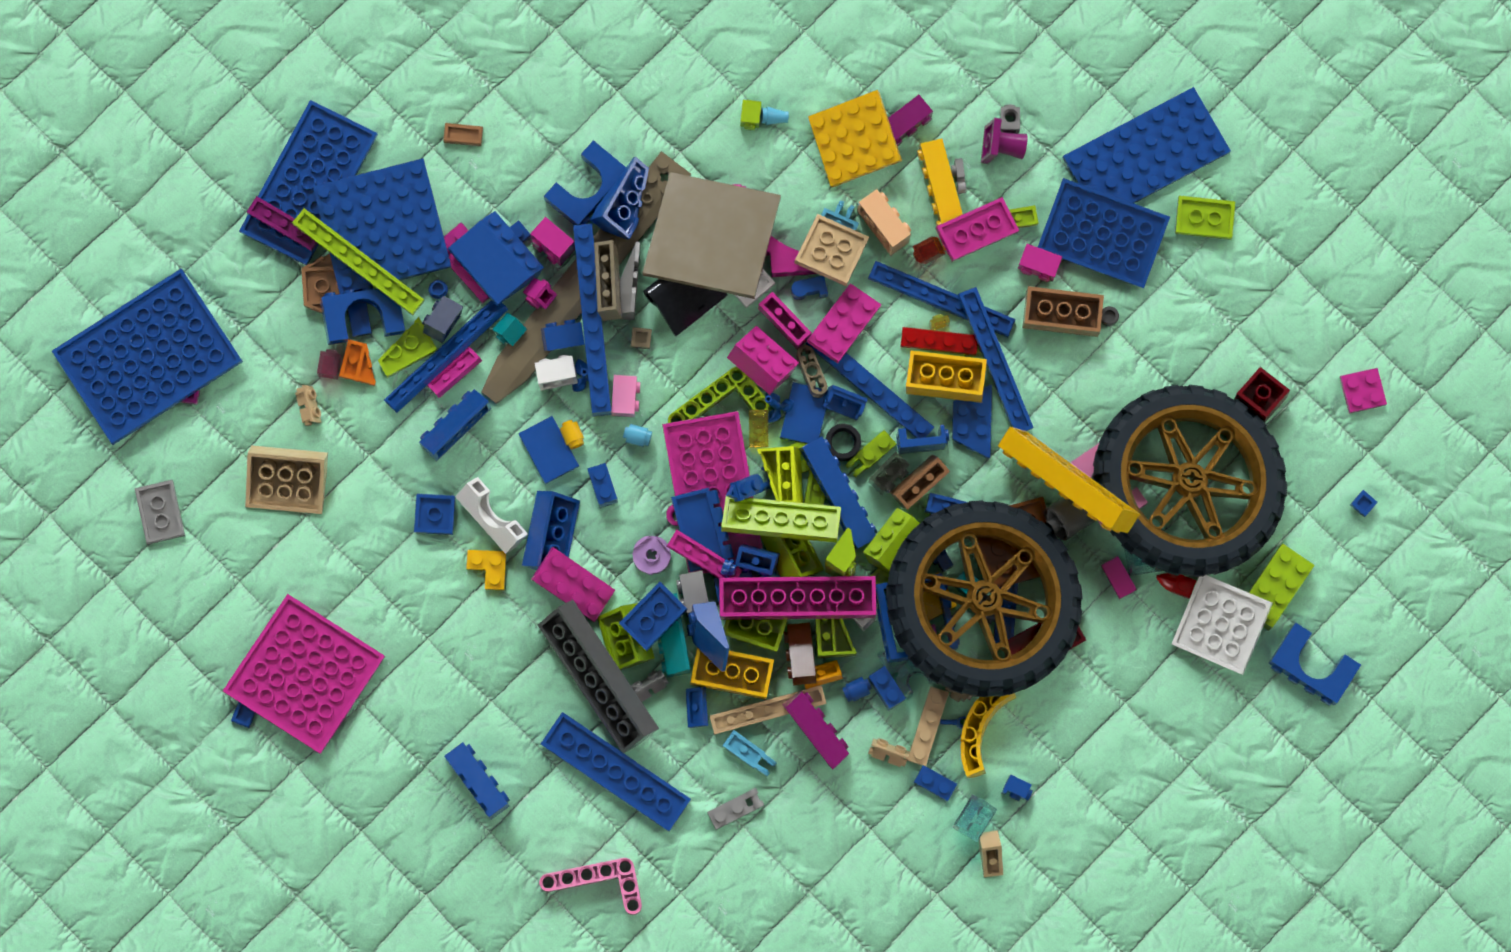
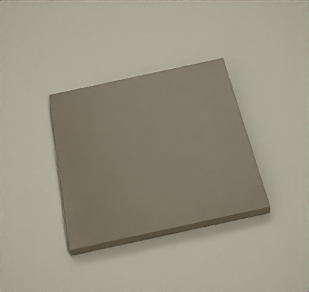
M670 172L642 272L643 276L755 299L781 195Z

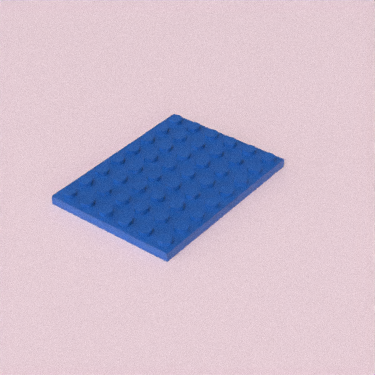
M182 268L52 350V353L112 445L243 362Z

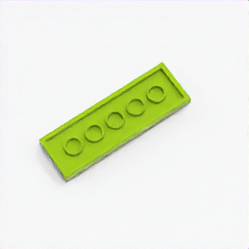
M726 496L721 532L837 543L841 507L746 498L735 502L734 499Z

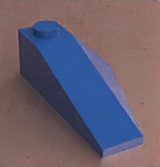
M633 157L598 204L590 220L607 233L627 240L630 239L638 225L639 218L637 216L639 208L642 206L641 197L646 187L649 167L637 157Z

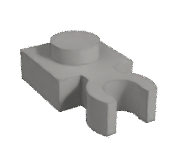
M963 158L955 159L954 165H951V172L957 182L958 194L966 193Z

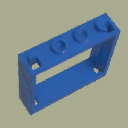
M942 573L933 574L937 576H943ZM925 579L924 583L932 582L929 579ZM886 582L876 584V611L887 663L909 660L905 652L897 653L892 626L890 625L887 613L888 607L884 593L888 584ZM940 584V589L946 591L948 585ZM939 597L946 626L954 616H951L950 612L952 603ZM959 638L949 646L955 651L958 649V645H960Z

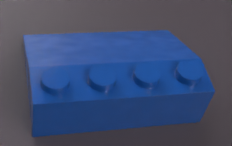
M496 211L483 218L448 247L451 254L496 306L527 286L533 278L537 279L544 268Z

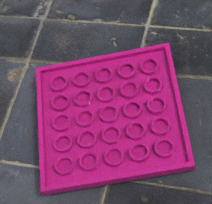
M287 594L223 689V692L321 754L384 660L385 655Z

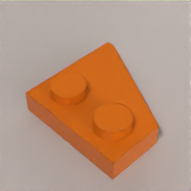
M348 339L339 377L375 386L376 381L367 344Z

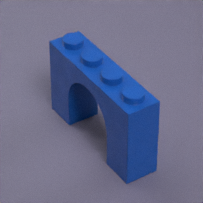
M594 140L581 153V158L601 176L602 184L598 192L589 198H577L556 182L544 195V200L573 225H583L590 222V216L626 168Z
M366 287L358 292L345 290L343 294L337 295L335 292H330L321 297L320 303L328 345L346 343L348 341L345 312L356 303H368L378 310L382 320L384 337L401 335L405 332L401 306L378 289Z
M1294 623L1269 661V664L1272 665L1271 669L1279 674H1286L1288 676L1287 679L1294 684L1300 683L1305 687L1304 690L1312 695L1317 694L1321 697L1320 700L1329 706L1337 704L1361 664L1344 654L1328 677L1315 679L1308 676L1300 666L1299 656L1312 633L1299 624Z

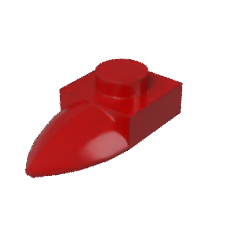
M1163 573L1156 576L1158 582L1166 590L1190 599L1197 581L1181 574Z

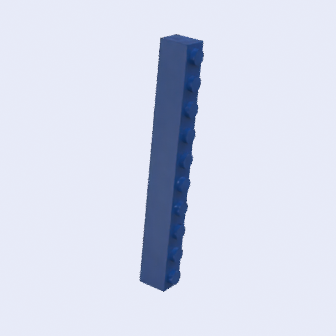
M592 224L573 225L592 417L612 415L603 326L597 308Z

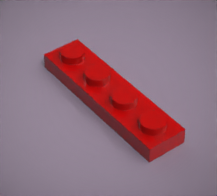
M908 327L902 328L900 347L976 356L977 341L974 335Z

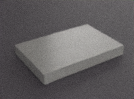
M173 480L134 488L147 545L185 536Z

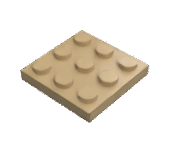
M817 214L794 263L847 286L869 240V236Z

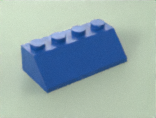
M475 389L472 392L467 391L462 396V401L458 405L454 404L447 411L449 414L445 418H439L434 423L435 427L430 432L427 430L420 437V445L435 461L439 460L491 410L490 402Z
M537 491L522 566L537 570L552 547L569 558L580 500L554 491Z

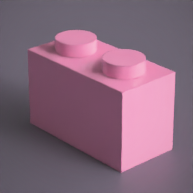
M614 375L612 416L635 417V412H639V401L636 400V393H640V382H637V376Z

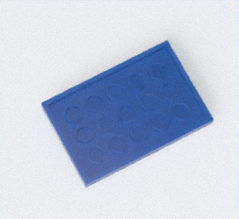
M1063 178L1038 248L1063 256L1062 259L1144 288L1170 216Z

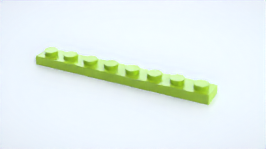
M305 208L292 222L295 227L412 316L425 301Z

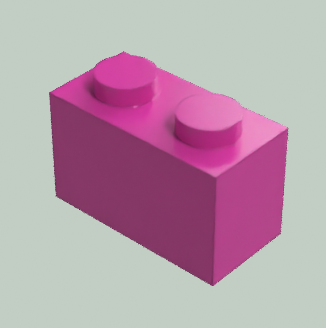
M1026 244L1017 269H1020L1026 275L1034 274L1039 276L1038 278L1042 281H1053L1063 256Z

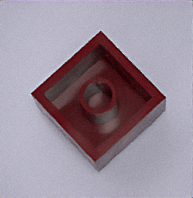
M1259 367L1236 393L1234 400L1238 399L1249 407L1248 410L1255 416L1258 415L1265 423L1286 400L1290 389L1262 367Z

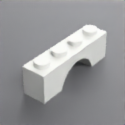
M477 477L466 483L455 497L506 554L516 548L528 533L516 520L504 521L495 515L489 503L490 490Z

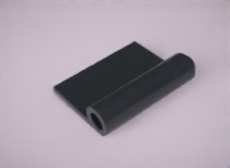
M657 279L643 291L649 302L658 308L674 336H678L728 295L719 291Z

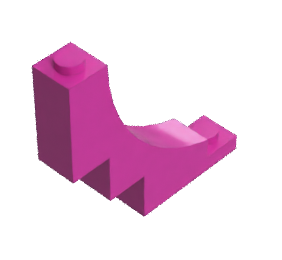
M733 184L735 186L746 188V186H742L741 184ZM771 236L766 256L770 255L771 277L814 275L817 273L795 264L794 261L799 251L784 245Z

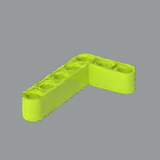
M733 367L671 413L668 417V423H671L674 418H679L681 421L699 418L735 390L756 416L766 415L769 410V404L765 402V396L753 380L738 367ZM734 373H740L742 375V379L736 381L732 378V375ZM724 384L727 386V390L719 392L717 386ZM745 388H752L754 393L748 396L743 391ZM708 395L712 398V401L704 403L701 400L702 397ZM759 402L764 403L766 406L762 411L755 408V405ZM689 407H695L697 412L694 415H689L686 410Z

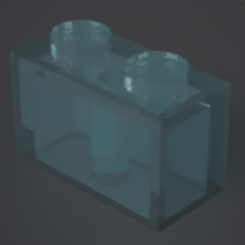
M972 794L952 828L965 837L978 842L997 809L985 800Z

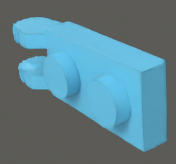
M735 730L732 731L722 745L765 776H768L770 773L766 768L758 764L761 758L771 766L775 767L777 764L763 750Z

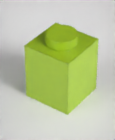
M743 100L740 120L741 127L747 130L759 128L762 101Z

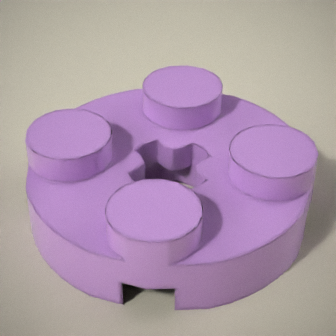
M655 536L641 538L635 544L633 550L635 566L641 572L648 575L664 571L671 559L670 549L666 547L667 542ZM649 550H650L651 552L656 551V552H657V554L655 555L656 559H654V560H653L652 558H651V559H648V558H647V556H648V553H647V552H648Z

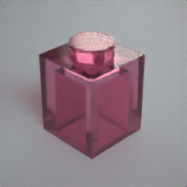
M326 349V352L320 351L317 369L319 377L338 380L341 355L336 350Z

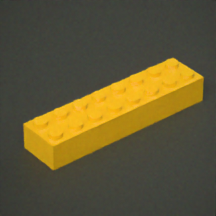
M1009 427L998 446L1003 449L1002 453L1011 459L1014 457L1017 460L1016 463L1022 468H1029L1031 475L1045 480L1044 484L1049 488H1056L1061 497L1067 500L1071 499L1073 506L1080 510H1086L1088 512L1086 515L1095 521L1098 519L1102 522L1101 526L1106 530H1113L1116 533H1128L1139 517L1140 513L1029 432Z

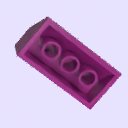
M800 690L782 705L833 770L849 754L846 750L849 746L843 738L839 740L836 737L835 733H837V730L831 723L826 724L823 720L826 716L821 709L813 707L811 703L814 700L807 692L803 694Z

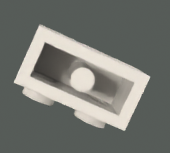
M561 355L557 359H542L535 363L541 391L578 383L573 356Z

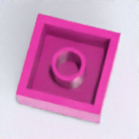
M546 217L530 233L532 246L540 253L543 251L547 255L546 258L554 265L557 263L562 266L575 251L574 240Z

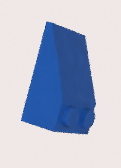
M716 602L693 604L692 611L689 613L690 624L687 625L688 636L692 637L693 643L722 672L726 671L729 645Z

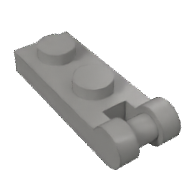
M754 788L708 811L707 813L715 829L717 830L763 807L764 803L762 800L760 801L757 789ZM748 798H750L753 803V805L749 807L745 801Z

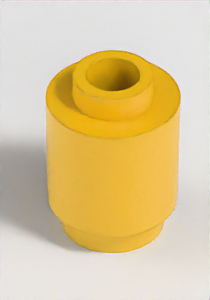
M568 420L562 423L563 427L560 428V431L570 450L584 445V436L578 422Z

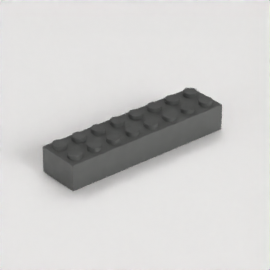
M574 600L557 607L538 624V627L623 754L638 746L659 729Z

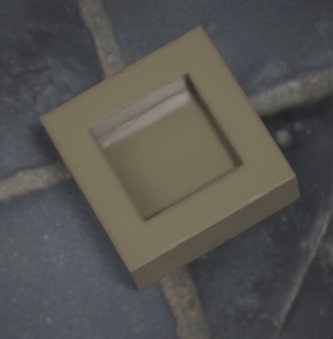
M633 327L631 347L650 349L652 329Z

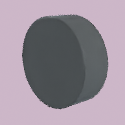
M1111 306L1103 308L1101 323L1105 326L1115 325L1119 319L1117 309Z

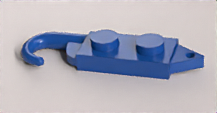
M757 473L732 482L726 496L738 502L771 488L769 477L767 482L763 483L761 476Z

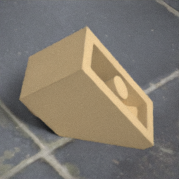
M998 830L978 833L984 878L1003 875L1002 846Z

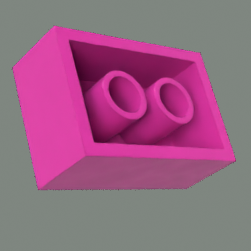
M755 326L736 343L727 356L733 364L769 395L791 376L799 364L797 360L758 326Z

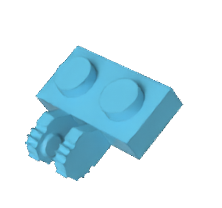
M839 201L835 212L824 208L821 216L855 231L857 230L859 223L850 219L855 206L851 205L848 208L845 217L839 214L844 206V201Z

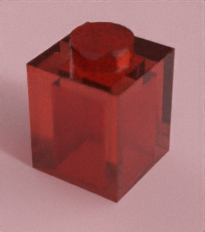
M931 236L912 246L914 249L913 256L920 264H928L945 255L938 237Z

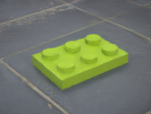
M1179 195L1175 234L1231 240L1233 236L1235 201Z

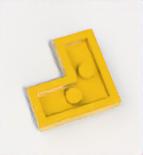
M467 550L466 569L486 571L485 590H504L506 554L503 551Z

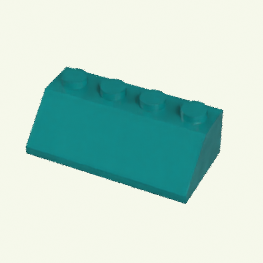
M673 593V595L678 599L677 593ZM680 617L661 636V642L658 643L659 654H664L665 660L661 662L662 671L667 673V677L690 674L683 624Z

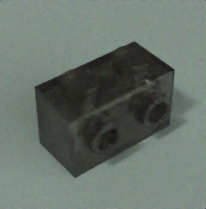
M895 452L869 478L868 482L881 495L885 492L889 494L896 486L894 483L898 479L903 480L909 472L907 470L910 464Z

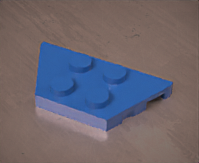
M992 385L984 387L982 403L962 400L953 401L952 440L972 451H976L987 459H990Z

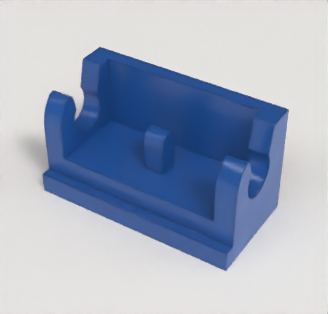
M832 385L827 389L822 407L858 420L864 411L868 398Z

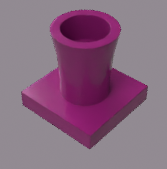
M992 119L984 127L981 163H990L998 156V153L1022 160L1027 149V134L1000 132L1002 119Z

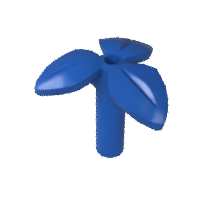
M578 359L575 369L581 378L577 379V384H572L574 392L583 391L586 388V381L589 382L587 364Z
M766 392L765 402L774 408L768 412L767 422L773 423L779 420L781 417L780 410L786 413L789 412L794 406V401L785 399L780 404L779 395L774 392L769 395Z

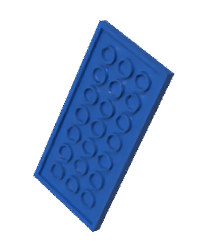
M1192 87L1065 154L1062 158L1077 183L1125 201L1136 203L1229 154L1231 150L1197 91Z
M310 100L258 197L293 218H296L305 208L321 220L313 186L357 175L378 134ZM249 214L239 230L241 234L304 265L309 264L319 245L317 243L314 250L310 251Z

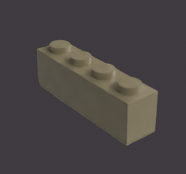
M613 240L595 242L598 313L603 321L622 319L618 249Z

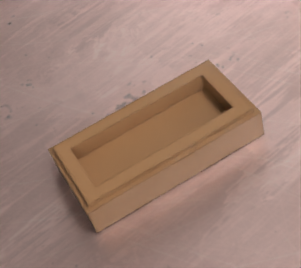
M445 123L443 142L481 146L483 126Z

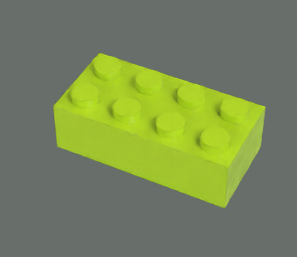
M1283 543L1278 547L1248 591V593L1273 603L1263 626L1268 631L1274 627L1315 566Z

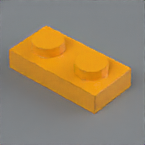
M835 660L815 666L816 683L804 684L805 689L843 679L838 661Z

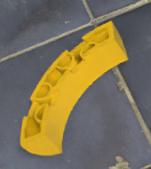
M1015 693L1000 697H979L971 707L961 734V759L967 778L986 774L981 754L982 740L986 727L1000 708L1016 699Z

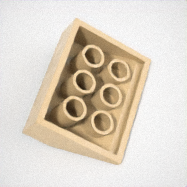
M252 445L247 455L245 507L322 514L328 453Z

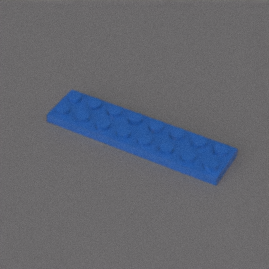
M563 712L540 744L667 831L671 830L691 798Z

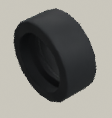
M837 424L828 431L826 439L831 446L830 452L833 456H836L839 461H849L856 456L861 446V436L856 428L848 424ZM844 431L851 434L854 438V447L850 452L842 454L834 450L832 438L838 432Z

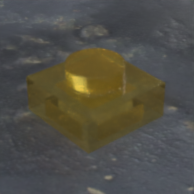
M943 314L935 315L929 321L930 330H937L950 325L949 316H943Z

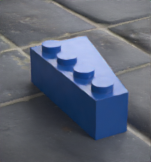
M462 742L444 757L485 811L486 815L492 820L510 807L507 803L510 799L504 791L500 793L496 788L499 784L492 775L488 777L485 773L487 767L481 759L477 762L473 755L476 752L470 744L466 746Z

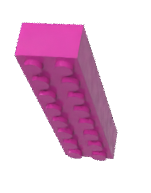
M876 576L719 578L720 619L875 618Z

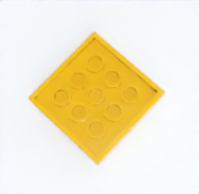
M878 90L808 116L832 188L902 161Z

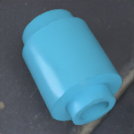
M630 424L629 427H625L623 438H626V443L642 447L644 445L649 446L652 431H648V428Z

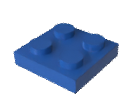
M417 494L414 533L453 535L456 497L451 495Z

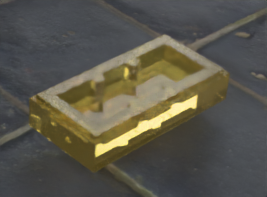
M749 410V448L768 447V410Z

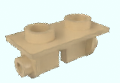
M302 385V387L297 388L295 395L298 406L305 405V408L300 409L302 423H305V426L312 425V422L322 423L320 418L321 411L317 406V395L313 386Z
M873 738L871 744L873 747H870L868 754H871V757L884 761L886 755L890 756L888 763L898 767H905L910 753L905 747L900 745L893 746L884 739L878 738L876 740Z

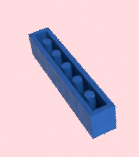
M821 436L799 448L829 505L841 507L840 525L844 532L847 528L851 529L854 548L858 549L871 542L876 536L877 530L873 523L870 524L866 518L868 513L863 506L860 507L856 491L854 489L851 490L848 485L850 482L849 478L845 473L841 472L838 458L831 454V446L828 440L823 439Z

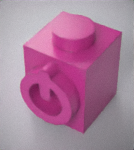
M533 278L523 291L527 296L525 298L526 302L535 309H539V307L547 309L557 296L551 289V285L544 279L540 281Z

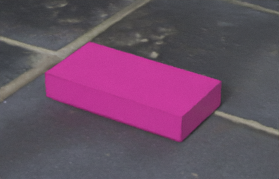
M1118 556L1101 565L1119 600L1137 590Z

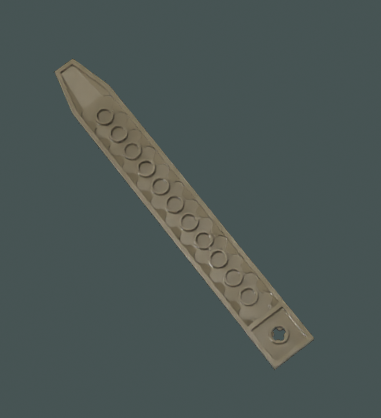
M662 151L649 166L646 187L641 197L642 206L639 208L637 216L639 221L631 238L627 240L607 233L602 229H599L593 237L594 243L614 241L618 249L619 265L634 248L635 243L639 242L658 218L667 185L666 180L661 181L660 175L668 174L669 178V174L672 172L691 176L690 172ZM576 259L552 288L557 296L547 309L542 307L535 309L523 324L527 328L526 332L513 346L507 344L497 356L481 391L494 403H499L524 384L536 371L535 363L545 359L552 351H544L541 328H546L545 324L557 322V326L564 325V321L576 320L582 313Z

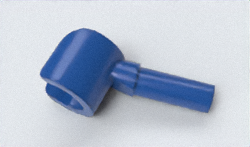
M962 716L953 720L941 719L940 724L956 725L962 729L963 726L960 724V720H965L966 717Z

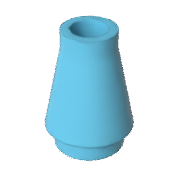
M771 107L761 109V123H765V125L788 123V111Z

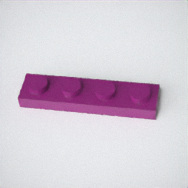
M256 196L247 210V214L308 250L313 251L316 247L317 242L292 224L295 218Z

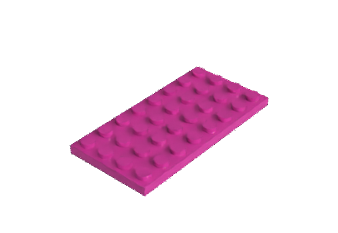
M738 411L662 424L674 495L677 496L709 488V491L717 490L720 503L713 506L714 508L721 507L724 512L726 494L730 488V483L750 476ZM728 532L730 540L723 542V545L731 544L734 557L728 558L727 560L729 561L732 559L736 562L738 550L742 544L763 549L760 535ZM686 559L688 573H691Z

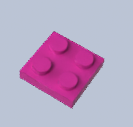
M1378 368L1339 377L1349 414L1387 405Z

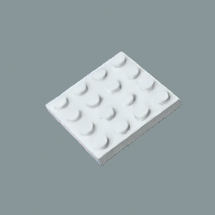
M1208 575L1199 577L1172 645L1243 675L1273 603Z

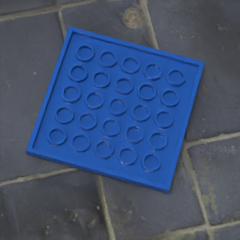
M424 158L313 186L321 221L399 281L452 267ZM330 253L340 294H343L345 290L357 292L361 291L362 288L374 287Z

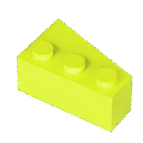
M788 446L757 449L763 461V467L768 474L776 501L803 503L801 453L799 447Z

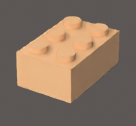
M876 189L858 202L857 212L891 256L909 243L911 229L906 222L902 223L899 219L900 214L896 208H891L887 203L889 200L886 195Z

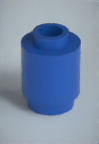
M863 677L847 683L842 689L848 702L852 700L855 702L869 695V690L872 687L868 679L864 680Z

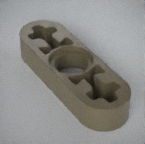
M803 345L797 350V361L811 395L821 398L827 392L826 380L814 350L808 345ZM802 352H805L806 354H809V355H808V361H809V362H808L807 364H806L807 360H806L805 356H802ZM813 367L817 370V374L811 376L806 370ZM816 380H817L818 386H819V387H822V390H821L820 392H819L818 389H815V387H816L815 381H816Z

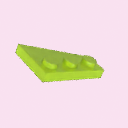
M419 317L395 344L378 359L387 378L437 351L431 337L423 333L424 325Z

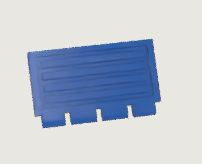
M709 488L671 497L680 532L725 560L734 557L731 544L723 545V542L730 540L728 532H721V526H718V523L722 522L723 511L721 507L714 508L713 506L720 503L717 490L709 491ZM687 560L690 572L702 569Z

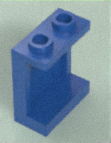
M940 425L938 436L907 439L906 428L898 429L896 434L898 454L944 450L945 445L949 441V431L945 429L944 425Z

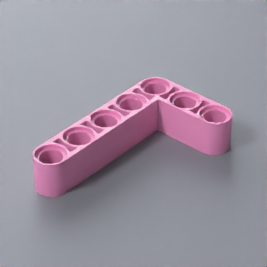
M628 858L547 873L539 880V885L544 891L553 892L618 878L626 912L636 915L642 909L634 864ZM629 862L631 864L629 872H622L620 870L621 863ZM603 866L611 867L612 872L609 876L601 874ZM584 870L592 872L590 880L582 879L581 874ZM571 874L573 876L572 883L564 884L562 881L563 876ZM550 877L554 880L551 888L543 886L545 878ZM627 881H632L635 884V888L631 892L624 890V883ZM631 900H635L639 904L636 911H630L627 908Z

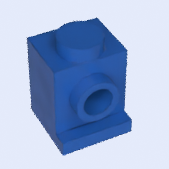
M1010 775L1001 794L1005 795L1008 792L1010 793L1009 797L1014 800L1020 801V799H1025L1028 801L1033 792L1030 789L1032 784Z

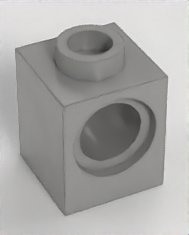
M1011 104L1004 105L999 112L1000 119H1002L1000 132L1019 134L1020 107H1015V105ZM1008 115L1013 116L1015 121L1008 122L1005 117Z

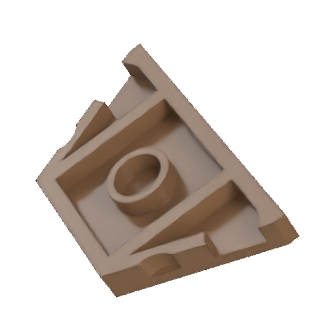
M330 253L316 259L314 263L301 268L304 307L321 314V297L330 292H335L336 295L340 294Z

